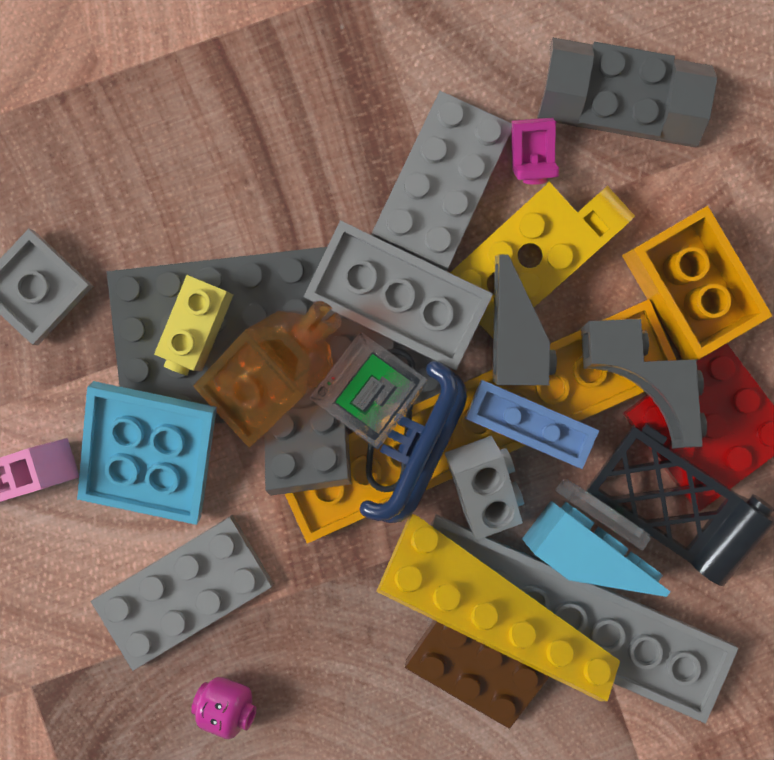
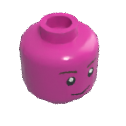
M216 677L209 683L204 682L199 687L192 703L191 712L195 715L196 724L201 730L224 739H232L242 729L247 731L255 718L257 707L252 705V692L249 687L224 677Z

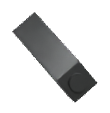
M499 254L495 256L493 382L497 385H549V375H555L556 351L550 350V341L509 255Z

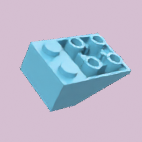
M550 501L522 538L537 557L569 581L667 597L670 593L667 588L659 583L663 576L659 571L632 551L625 557L624 555L629 550L626 546L599 526L593 533L590 529L594 522L567 502L560 508L553 501Z

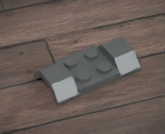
M552 37L546 84L537 119L554 118L556 123L696 148L711 117L717 75L712 65L675 59L674 55L600 42L588 44Z

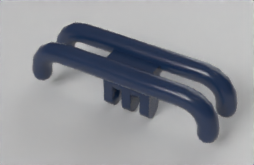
M432 361L426 368L427 374L436 379L441 386L440 395L426 425L423 426L397 414L394 421L398 425L408 428V430L403 435L390 429L387 437L401 443L398 450L386 444H383L381 447V453L406 466L392 496L387 502L375 503L366 500L361 503L360 513L368 519L386 523L402 522L413 514L462 415L467 400L466 386L460 376L440 362Z

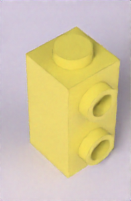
M186 275L154 355L166 359L164 367L183 375H188L189 370L203 371L233 294Z

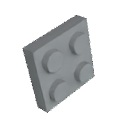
M29 228L0 258V315L32 345H39L94 287L39 234Z

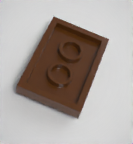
M435 620L432 621L405 663L407 670L508 729L512 727L549 678V676Z

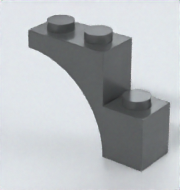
M641 319L589 321L581 327L584 369H598L618 374L643 389L653 399L665 418L671 436L672 448L703 446L702 438H705L707 434V421L704 413H700L699 396L703 393L704 379L702 372L697 370L696 360L644 362V356L649 351V337L647 331L642 330Z

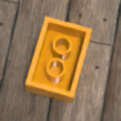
M709 206L694 212L622 255L647 300H650L657 317L683 360H699L773 316Z

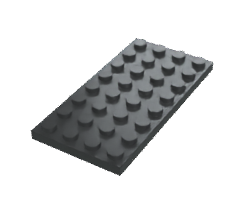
M327 247L107 271L119 387L217 407L215 424L261 419L277 411L334 403L341 391L373 351L376 355L380 356L386 350L394 348L405 350L412 356L415 362V376L420 379V382L414 390L413 402L426 400L441 392L439 382L430 377L426 371L427 365L435 360L304 298ZM186 275H189L233 294V298L203 371L189 370L188 375H183L164 367L166 359L154 355ZM395 354L385 359L389 364L395 361L397 365L399 364L400 367L402 366L410 372L409 363L403 356ZM383 376L380 379V383L385 385V387L378 395L379 405L393 387L396 386V384L394 385ZM409 380L400 383L401 386L397 387L398 390L394 391L395 394L391 395V399L386 402L387 404L389 402L391 404L403 402L408 395ZM373 383L370 385V387L366 390V392L357 402L358 405L371 390V388L373 387ZM321 386L325 387L322 388V393H326L324 397L318 394V390L321 388ZM373 390L361 404V407H363L365 403L369 400V398L372 396Z

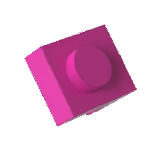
M554 118L512 120V171L517 179L523 180L525 184H544L548 182V178L559 177V167L555 163L556 121Z

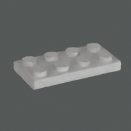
M439 91L371 235L447 271L511 133L512 123Z
M340 220L306 290L304 298L432 360L440 362L453 370H457L493 294Z
M231 515L90 602L130 668L134 671L270 589L274 583L237 521Z

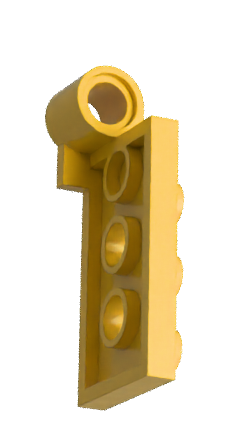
M548 182L450 273L490 292L487 288V280L495 272V256L499 254L509 255L534 308L623 229L635 215L608 185L577 212L559 191ZM535 244L540 248L542 259L536 267L526 268L520 264L518 251L523 245ZM494 294L479 322L492 338L494 333Z

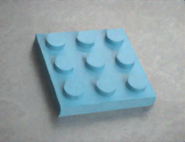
M93 381L87 387L77 500L197 525L202 516L217 407Z

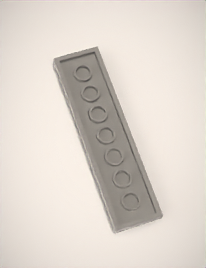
M435 514L431 526L620 660L614 684L706 724L739 649L737 646L602 586L569 581L544 561L492 538L484 537L475 540L471 529Z

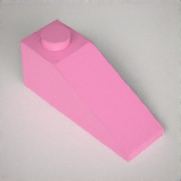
M68 438L1 457L0 502L79 478Z

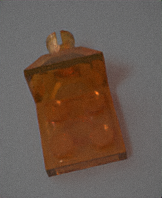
M316 301L304 316L298 313L277 311L247 328L193 385L210 406L217 407L216 412L249 448L258 442L305 395L334 372L330 345L325 340L340 328L341 319L336 312L327 321L323 320L321 322V319L332 309L329 304L323 301Z

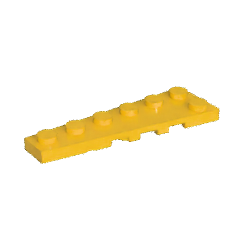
M412 514L408 517L376 592L598 701H608L620 660L419 516Z

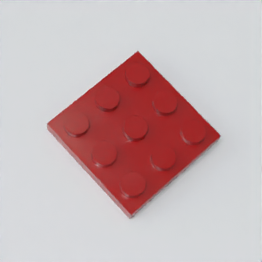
M726 343L701 359L696 360L697 370L702 372L704 379L703 393L699 396L700 413H704L707 421V434L705 438H702V447L672 448L671 436L665 418L648 394L624 411L623 415L632 426L635 424L642 429L645 423L667 436L668 439L664 445L731 489L774 457V405ZM657 452L659 461L668 460ZM679 466L664 468L678 487L689 486L685 470ZM693 476L694 485L703 484V482ZM714 490L696 492L698 511H702L722 495ZM690 493L684 494V496L692 505Z

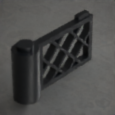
M645 423L642 429L634 424L588 485L586 492L690 562L708 580L719 586H725L774 526V518L771 516L774 508L754 494L749 499L737 494L664 445L668 439L667 436L649 424ZM636 438L651 447L654 462L629 466L626 452ZM657 452L668 460L659 461ZM623 457L624 467L615 468ZM679 466L686 471L689 486L663 488L660 469ZM655 470L659 490L634 493L630 473ZM626 474L629 494L612 497L600 489V486L608 476ZM693 476L703 482V484L694 485ZM714 490L726 498L717 510L699 513L695 493ZM690 493L693 514L669 517L665 497ZM660 498L664 518L646 520L638 515L635 501ZM631 502L632 510L622 503ZM708 520L703 528H701L700 521ZM695 522L697 535L687 547L672 538L670 525ZM666 526L667 534L657 527Z

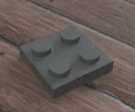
M335 403L277 411L264 417L265 491L270 496L352 484L348 421L346 420L348 418L347 412Z

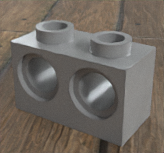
M489 436L445 452L465 518L475 540L523 523L518 507L524 505V500L516 481L511 483L509 477L510 473L515 472V468L507 448L500 450L493 437Z

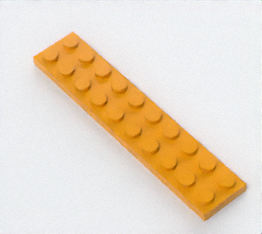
M649 299L603 319H641L642 330H646L649 337V351L644 356V362L676 360ZM581 329L550 343V350L556 351L557 366L555 375H549V385H497L493 382V369L463 382L467 392L465 408L426 490L452 479L445 452L489 436L493 437L500 450L507 448L509 453L525 446L523 443L465 419L481 380L576 421L588 418L645 391L632 381L618 374L598 369H584ZM440 393L414 404L412 421L425 426ZM406 408L397 414L406 417ZM397 414L381 435L374 440L372 476L382 486L395 484L401 474L402 463L380 452L383 444L390 445L398 450L401 444L387 437L390 429L404 435L405 427L398 425L394 421ZM392 415L379 420V422L376 421L377 427L375 431L378 434ZM356 430L349 434L352 484L285 494L307 544L365 518L359 509L362 502L370 500L375 503H385L393 494V492L378 491L368 482L366 477V461L369 437L361 430Z

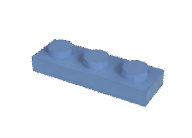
M484 380L480 381L465 416V419L581 469L585 465L599 432L595 428Z

